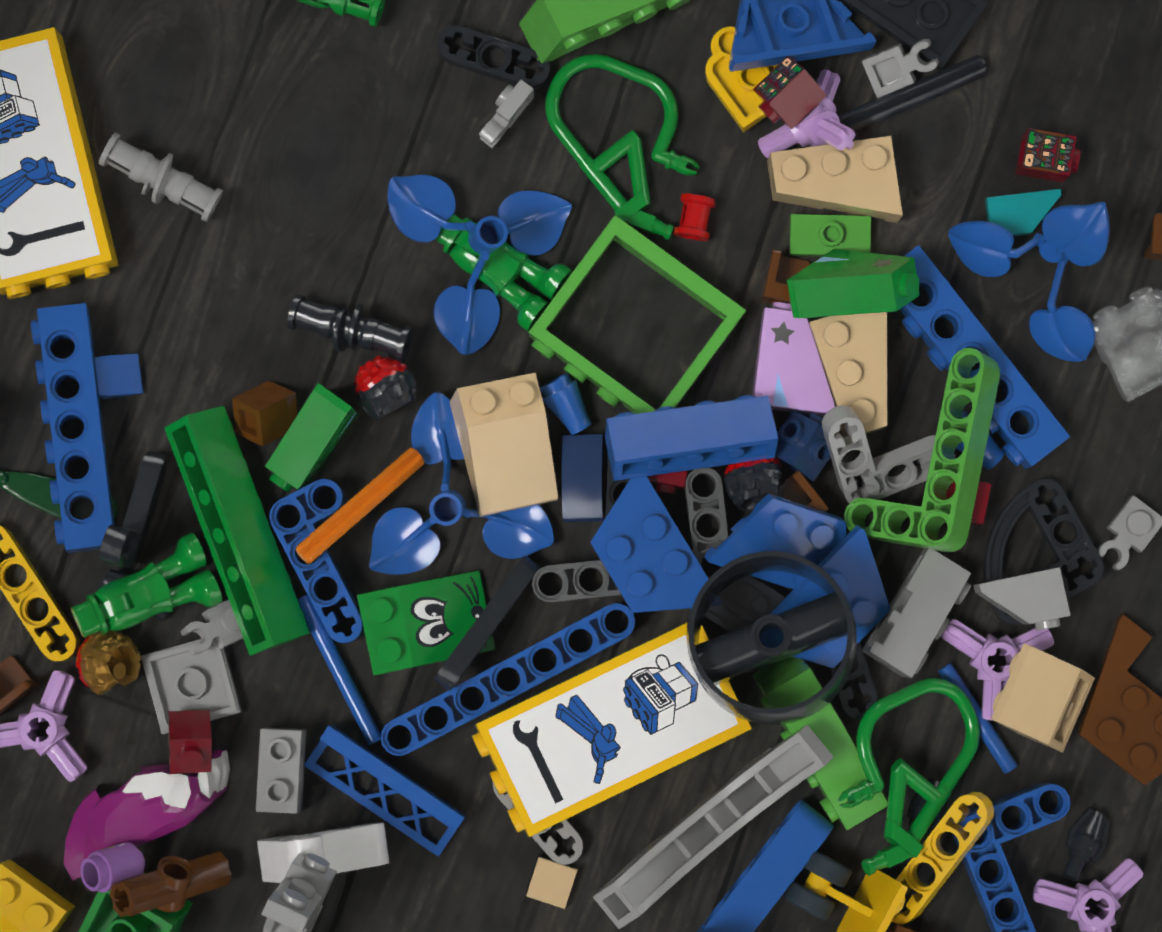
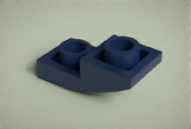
M603 434L563 435L562 515L564 522L604 521L605 481L603 472L605 440Z

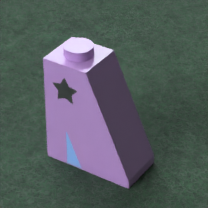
M774 302L772 308L765 307L762 312L752 395L755 397L768 396L771 409L775 411L791 412L794 410L799 414L807 415L812 412L824 417L829 410L835 407L808 319L793 318L791 304Z

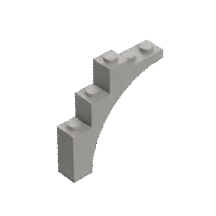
M805 725L772 749L768 748L748 762L724 786L698 803L672 829L651 842L597 892L593 898L617 928L621 929L641 916L666 891L729 837L788 791L824 767L834 756L811 728Z
M299 853L296 856L285 878L269 897L261 915L267 917L262 932L312 931L322 910L324 898L337 873L336 870L329 868L330 863L327 860L312 853H307L306 856Z

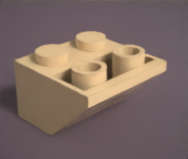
M1023 643L1020 652L1014 655L1010 663V676L1004 690H1001L995 697L993 703L994 713L991 719L1024 737L1063 753L1095 677L1078 667Z

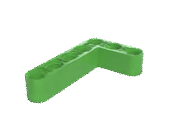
M964 348L958 351L951 360L922 506L857 498L850 502L844 513V521L850 531L859 525L866 532L867 537L873 540L944 552H955L963 547L969 534L1000 379V368L993 358L976 349ZM980 362L979 372L971 378L970 372L972 367ZM972 402L970 414L963 418L962 411L964 407ZM963 442L964 450L962 454L955 459L954 451L956 447ZM955 482V493L951 498L947 499L946 491L950 484ZM873 511L872 523L866 527L865 519ZM907 517H910V526L906 532L902 533V523ZM947 522V533L939 540L938 531L942 524Z

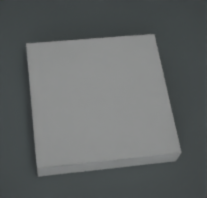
M201 639L141 656L162 734L168 733V711L210 710V721L242 712L225 648L220 650L215 639L207 650L198 655H192L190 650L200 645Z

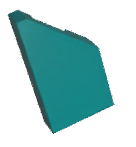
M1061 189L987 197L985 199L987 221L1003 226L1013 236L1030 235L1061 196Z

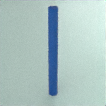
M305 595L299 598L298 603L304 613L306 624L368 746L379 741L381 733L335 643L322 624L309 596Z

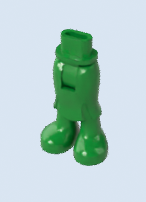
M453 214L446 221L450 223H467L471 220L467 217L462 220ZM441 227L439 235L435 240L444 246V253L450 255L461 269L471 275L479 259V254L469 244V232L446 230ZM505 242L496 251L489 254V259L485 262L478 279L489 286L497 297L502 296L518 311L517 323L521 328L529 332L549 303L515 283L519 276L522 277L543 296L552 301L573 270L561 263L549 269L542 267L530 260L527 253L520 252Z
M193 533L184 535L178 540L174 554L155 565L149 563L147 567L137 573L113 580L102 586L95 593L87 595V601L71 607L82 636L85 638L99 631L102 635H105L109 631L124 630L156 614L172 612L174 607L186 603L197 602L205 607H214L222 603L220 588L209 570L203 571L171 588L168 587L166 582L206 566L205 554L197 537Z

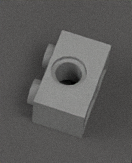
M269 727L260 729L256 812L297 814L302 811L307 729Z

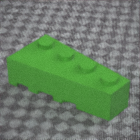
M536 0L519 25L531 49L535 50L538 56L536 58L537 61L540 60L541 64L597 39L612 35L634 22L636 24L642 23L656 15L659 10L666 7L669 10H673L690 0Z
M793 656L770 664L752 675L765 696L760 701L764 708L768 709L783 708L801 703L822 689L811 668L802 659ZM831 703L805 719L782 724L785 729L784 732L780 733L783 740L805 725H808L834 756L824 767L806 778L812 789L819 786L825 796L819 802L832 823L839 820L846 830H849L887 807L888 802L882 791L875 794L873 799L865 800L852 808H844L839 805L848 801L847 798L843 801H838L843 791L853 786H858L859 782L867 781V778L860 763L857 748Z

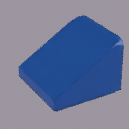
M139 354L94 357L97 389L100 398L110 399L144 394Z

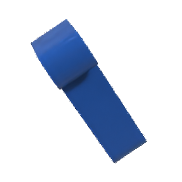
M320 479L278 500L271 508L269 518L328 635L339 643H352L361 638L364 633L361 613L329 549L325 550L315 562L308 565L301 562L295 550L298 544L318 528L317 525L330 518L346 502L344 490L340 485L328 479ZM330 487L336 492V502L329 509H320L316 504V495L322 488ZM288 506H295L300 512V521L292 528H285L280 522V514ZM330 577L337 583L338 590L334 598L324 601L318 596L317 585L323 578ZM344 599H346L348 605L340 607L343 615L346 618L354 617L356 621L351 626L353 633L350 636L346 632H337L336 626L341 623L337 612L332 611L328 615L325 610L326 608L339 605Z

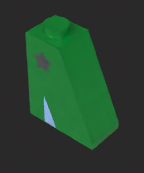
M833 249L787 279L793 318L895 312L920 295L919 277L916 273L914 257Z
M318 383L265 465L266 468L273 472L269 479L288 493L293 487L299 490L307 486L356 419L358 413L350 405Z

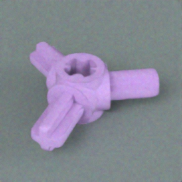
M822 70L816 83L827 96L793 129H790L785 124L758 140L759 148L766 158L769 157L770 152L785 151L797 143L803 148L808 145L809 147L829 144L838 150H843L844 148L849 150L854 146L852 140L856 136L855 132L840 123L839 117L836 114V106L833 103L840 82V76L837 73H832L829 70Z
M952 619L942 633L943 640L971 658L969 664L978 670L977 680H983L982 718L986 720H992L995 697L1001 690H1004L1010 676V663L1014 655L1020 652L1023 643L1041 651L1052 647L1054 644V639L1049 629L1036 631L1035 627L1013 639H1010L1008 635L997 639L991 634L984 638L957 619ZM996 649H999L1001 651L999 656H1005L1006 661L1005 665H998L997 672L992 670L995 665H988V656L995 655Z
M54 670L40 704L33 703L30 712L19 714L17 721L0 723V748L21 745L24 750L35 749L40 757L47 754L67 781L72 782L87 770L85 762L66 739L70 735L65 728L68 716L62 713L74 685L75 677L66 672ZM37 721H48L50 725L46 729L48 738L47 736L38 737L35 732L40 728Z
M1127 858L1101 883L1094 879L1088 886L1077 883L1072 888L1043 878L1038 879L1033 890V900L1037 903L1066 911L1068 919L1077 921L1079 930L1082 932H1112L1110 926L1116 924L1115 912L1121 907L1118 900L1143 877V872L1134 861ZM1090 898L1095 901L1101 900V903L1097 904L1101 909L1096 915L1090 912L1085 913V910L1090 909L1085 906Z

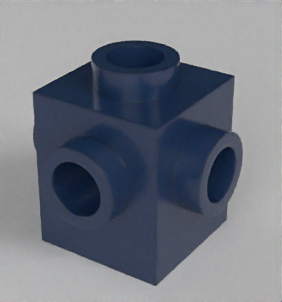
M792 410L777 433L778 443L775 457L788 469L794 472L799 471L805 478L814 482L827 461L831 458L822 429L823 418L812 412L808 417H805Z

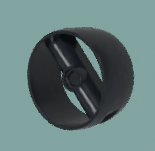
M762 551L744 555L730 561L716 571L703 585L693 602L687 622L688 654L702 687L720 707L738 718L749 722L767 725L787 724L805 719L817 713L838 695L854 665L857 646L856 623L846 594L836 580L823 568L794 554ZM764 571L793 573L814 582L828 594L776 615H764L757 619L755 623L699 644L701 625L712 602L730 584L745 576ZM774 628L781 631L784 639L778 647L767 648L760 642L761 635L767 629ZM848 635L842 663L833 678L817 694L801 703L783 708H758L738 702L716 687V685Z

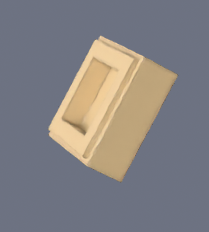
M539 856L526 896L565 909L578 869L558 864L553 860Z

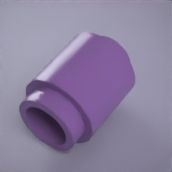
M130 842L90 853L88 858L82 861L80 866L81 878L89 890L101 893L111 890L113 883L142 875L145 868V859L142 852Z

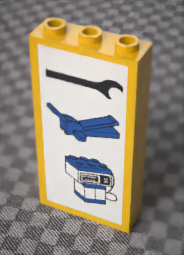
M55 27L0 41V294H7L8 299H15L30 295V288L46 284L47 289L60 288L69 285L70 278L84 274L86 279L99 278L110 273L109 268L119 266L63 37Z
M687 623L475 725L478 733L472 735V738L481 757L489 755L496 770L489 774L499 795L507 792L513 804V808L507 810L517 833L525 830L527 836L531 837L752 729L747 720L738 718L720 707L702 687L688 654ZM702 625L699 644L709 640ZM729 681L716 685L723 693L738 701Z

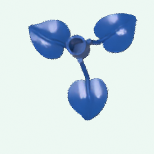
M430 175L394 176L389 181L387 192L388 207L392 219L398 229L411 240L422 243L432 242L439 235L441 227L446 230L469 232V244L479 254V259L470 276L467 289L461 286L447 288L438 296L433 311L435 324L440 333L462 355H470L482 348L493 335L499 322L500 307L496 295L487 289L474 290L484 264L489 259V254L505 243L508 234L511 246L514 249L527 253L528 256L545 254L556 245L572 209L571 203L558 196L539 191H520L509 195L503 200L498 208V217L487 216L482 218L477 224L471 221L467 223H450L446 220L455 211V197L451 188L437 177Z
M1105 202L1089 205H1065L1052 209L1043 220V235L1036 233L1032 240L1017 249H1012L1014 238L1011 232L996 223L969 221L951 227L948 231V237L960 260L971 271L981 276L998 277L1004 275L1011 267V258H1018L1035 246H1039V252L1043 259L1052 263L1057 262L1047 303L1048 310H1036L1033 312L1029 321L1030 332L1040 348L1058 359L1072 362H1081L1087 359L1096 338L1095 328L1091 319L1079 309L1071 306L1057 308L1056 299L1063 271L1068 260L1078 266H1090L1100 261L1105 254L1110 235L1109 216Z
M440 392L433 393L420 407L412 426L411 442L412 447L423 457L425 464H436L443 460L441 492L432 499L429 507L431 517L423 522L421 515L416 510L407 507L394 508L383 514L375 526L372 537L369 568L373 571L399 575L422 570L435 560L441 547L438 535L429 529L433 524L438 523L443 526H449L456 523L462 516L466 518L479 517L478 509L466 508L463 496L455 490H450L451 459L461 460L464 459L450 406V399ZM539 504L483 516L489 519L483 527L484 541L490 551L502 558H522L524 555L528 556L540 549L549 547L554 542L552 525L546 512Z

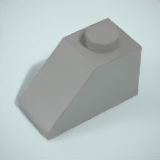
M1060 567L973 585L976 594L1020 623H1035L1036 631L1061 626L1059 618L1071 616Z

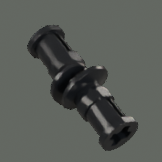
M299 294L292 301L287 319L288 329L295 330L299 327L316 332L322 337L333 338L334 349L338 352H344L348 347L354 350L356 345H360L363 349L377 350L394 355L396 360L400 362L406 360L414 335L412 327L405 326L402 329L384 324L378 319L364 318L363 304H358L353 313L350 314L346 309L341 311L337 307L323 306L306 301L305 296Z

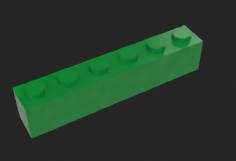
M220 406L188 414L164 427L249 655L278 647L309 634L304 613L296 598L290 576L284 566L276 545V539L270 529L262 502L256 492L247 462L243 457L225 407Z

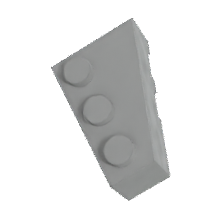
M924 548L889 605L891 610L878 622L863 646V653L901 677L912 678L925 663L929 655L926 652L934 638L938 640L950 621L947 615L954 603L960 605L970 590L971 584L967 583V580L971 573L937 551Z

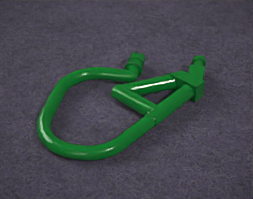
M589 54L569 61L556 73L546 95L545 111L552 131L615 211L614 216L616 215L635 229L648 234L664 236V239L669 240L675 225H667L655 216L643 212L651 204L642 142L637 134L631 130L593 159L564 124L559 111V101L568 80L576 73L589 68L604 69L651 88L659 96L664 108V122L651 153L652 159L665 165V169L669 170L671 168L686 176L696 175L697 171L687 169V166L690 165L699 170V165L694 159L678 155L673 150L671 152L667 151L678 123V106L675 96L669 86L656 75L606 55ZM626 154L628 156L634 196L628 202L604 173L605 170Z
M939 678L923 679L887 695L872 704L860 721L856 745L858 757L867 781L863 780L859 782L858 786H853L841 793L838 801H843L846 798L848 800L845 803L839 804L844 808H852L865 800L869 801L884 788V782L871 749V735L876 722L887 711L923 694L941 693L952 699L959 708L966 732L962 750L940 784L936 787L903 759L900 758L894 762L891 767L884 838L891 845L877 851V854L871 859L867 858L862 861L863 870L869 876L876 873V870L886 867L891 868L909 858H916L924 847L920 844V841L945 805L952 790L976 754L980 739V727L976 711L966 693L957 685ZM906 784L927 801L907 832L902 829Z

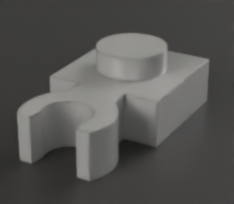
M922 39L916 42L911 51L906 54L900 43L862 60L877 98L913 84L916 79L912 71L929 72L937 67L939 64L938 58L924 62L919 57V51L931 45L930 39Z
M520 80L515 87L508 85L495 102L499 106L496 114L479 133V136H481L480 140L493 149L508 127L510 128L533 100L534 89L523 80Z
M1134 495L1130 496L1107 526V529L1115 534V537L1098 546L1097 552L1099 556L1103 557L1110 548L1116 550L1118 560L1112 568L1114 570L1122 569L1128 563V550L1130 547L1138 553L1142 552L1162 526V516Z
M229 600L204 611L202 615L206 623L194 621L180 631L182 636L195 632L201 637L200 645L190 650L192 655H198L207 650L214 639L220 650L243 639Z

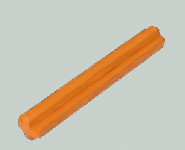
M409 448L298 544L295 550L301 559L308 564L312 563L423 466L425 461L419 452L414 448Z

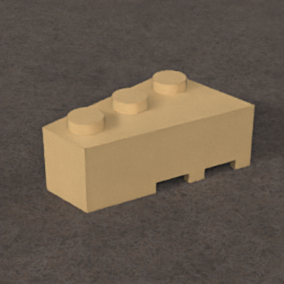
M891 136L853 141L854 146L849 150L846 148L838 150L828 144L770 152L767 164L773 201L817 209L825 208L856 216H871L885 219L888 222L898 223L903 213Z
M887 312L827 316L809 322L835 407L845 405L853 408L862 422L866 434L886 427ZM845 423L840 425L842 437L849 436Z

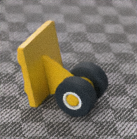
M816 851L812 853L809 861L804 866L805 869L811 871L805 884L802 885L793 881L784 895L788 902L822 920H827L835 907L834 902L826 898V895L849 906L836 932H886L893 917L904 906L908 887L882 871L876 870V873L870 876L865 875L853 898L832 887V884L845 887L852 874L851 869Z

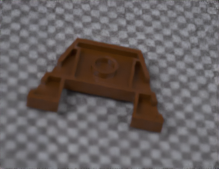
M1120 615L1116 620L1109 648L1106 649L1096 685L1093 686L1077 734L1141 785H1146L1162 774V698L1128 672L1129 667L1152 639V636L1125 615Z

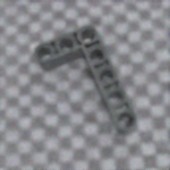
M709 467L694 469L689 473L684 487L690 547L700 566L706 552L711 547L716 549L728 538L722 481L719 474ZM706 475L713 481L714 491L710 496L700 497L693 492L692 481L696 476ZM704 515L714 517L719 525L717 534L711 538L701 536L696 528L698 518ZM601 560L545 566L535 573L532 581L533 591L537 597L549 603L621 595ZM589 568L598 570L603 578L601 587L593 592L584 590L579 583V576L584 570ZM555 573L562 579V589L557 595L546 596L540 591L539 581L544 574Z

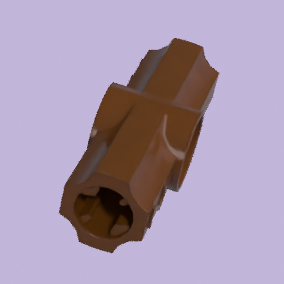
M221 852L210 853L191 860L176 856L164 857L159 861L155 871L112 884L110 896L113 901V909L121 918L155 908L164 912H177L184 907L187 898L229 885L232 873L229 869L228 859Z

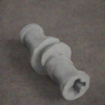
M117 132L112 135L99 159V165L105 167L108 164L128 175L129 179L137 183H143L144 186L141 194L145 195L153 189V203L158 204L167 196L170 201L177 205L182 204L202 215L201 220L205 222L213 214L223 194V190L220 188L213 190L196 181L190 174L174 169L172 167L173 154L169 153L160 161L153 154L145 150L141 151L121 140V135Z

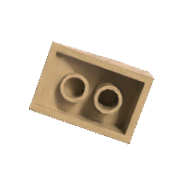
M536 373L457 388L450 400V406L479 517L557 501L558 492L547 417Z

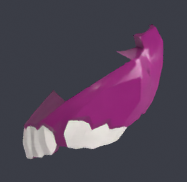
M215 750L212 753L211 772L170 774L169 764H153L139 767L142 772L133 775L120 789L102 798H99L96 792L97 787L89 792L74 813L65 841L64 866L72 881L81 877V863L92 852L125 842H130L138 847L191 824L227 790L230 773L227 750Z

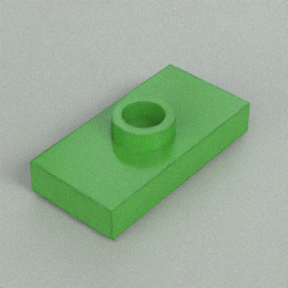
M790 215L789 256L822 257L833 249L871 253V216Z

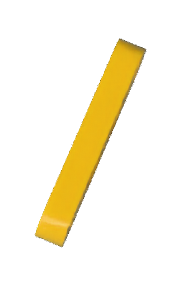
M0 525V535L3 537L0 541V548L4 554L9 555L12 550L15 553V557L8 558L0 564V589L41 652L52 661H67L73 658L80 647V639L77 632L13 534L6 527ZM14 564L21 565L27 573L25 582L17 588L11 587L5 579L7 569ZM42 598L48 604L49 612L41 621L32 620L27 613L28 604L32 599ZM56 617L60 624L52 626L57 635H67L69 637V641L65 644L68 650L66 653H63L61 650L52 651L50 646L54 644L55 640L51 633L44 631L41 635L38 631L39 628L50 625Z
M971 792L960 796L922 844L924 847L918 856L912 858L897 877V881L908 887L905 895L911 889L918 893L912 895L908 900L906 907L909 910L899 912L893 917L892 922L905 924L921 915L991 823L994 817V807L992 801L986 795L980 792ZM976 803L979 806L977 814L981 818L969 821L965 827L957 824L964 821L970 810L966 805L969 806ZM945 831L953 833L958 839L959 848L955 854H949L941 847L940 837ZM922 862L931 865L935 871V880L931 885L922 883L917 876L918 865Z

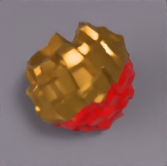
M99 631L88 636L79 647L76 667L79 670L81 681L91 688L92 692L103 695L117 683L126 686L137 679L141 656L137 646L128 636L123 635L119 631H109V633L102 635Z

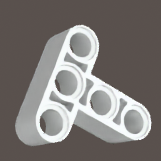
M384 822L368 823L304 835L279 836L257 841L263 882L281 883L292 861L299 853L304 856L307 853H312L324 858L330 863L329 868L336 870L337 873L390 863Z

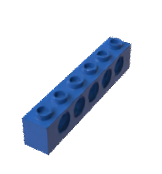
M918 245L906 254L905 257H914L916 273L919 277V287L928 293L929 302L923 307L916 306L912 302L902 307L900 311L905 316L902 320L904 327L913 338L918 339L921 337L930 348L927 351L928 357L940 371L946 368L949 372L953 356L964 348L976 349L993 358L998 363L1000 368L999 384L1003 388L1004 395L1001 402H995L989 433L992 435L996 432L1006 444L1002 447V450L1015 466L1021 464L1025 469L1032 467L1070 437L1069 434ZM943 318L950 321L954 328L953 336L948 339L939 337L934 330L935 320ZM980 362L977 369L970 372L971 378L979 372ZM1014 413H1020L1028 420L1029 427L1023 435L1015 433L1010 427V418Z
M86 303L37 308L38 320L31 321V330L34 345L41 344L43 360H36V373L38 384H46L47 400H40L43 424H50L52 440H45V450L48 464H55L57 480H50L52 504H60L61 520L54 521L57 545L64 544L67 553L100 550L109 525H115L100 398L94 365L95 356L89 309ZM61 340H69L75 345L72 355L65 359H59L53 355L55 344ZM67 379H72L79 383L78 393L70 399L61 398L57 392L60 383ZM71 419H78L84 423L83 433L75 439H68L62 434L63 425ZM75 459H84L89 464L88 473L81 479H72L67 475V467ZM83 498L91 500L94 505L91 516L84 520L74 518L72 515L73 504Z

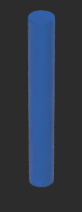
M950 662L940 668L937 672L941 678L957 685L969 697L978 717L980 737L1004 774L1016 768L1018 764L990 721L982 718V709L952 663Z

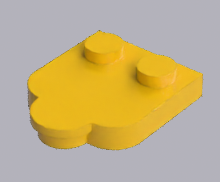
M725 27L720 29L712 38V56L706 64V80L744 133L766 118L758 108L763 101L752 89L777 65L730 72L729 61L735 27Z

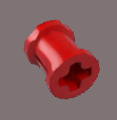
M681 194L680 201L683 203L680 224L678 227H675L674 235L694 241H708L710 234L706 230L710 209L715 208L716 201L702 195Z

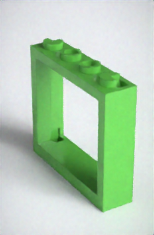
M615 215L530 329L529 337L534 340L531 346L549 360L555 355L567 365L563 370L578 382L583 384L588 379L598 386L599 389L596 394L611 406L616 407L618 403H621L635 414L655 411L653 407L547 331L614 240L724 320L660 406V408L666 406L676 408L744 316L746 310Z

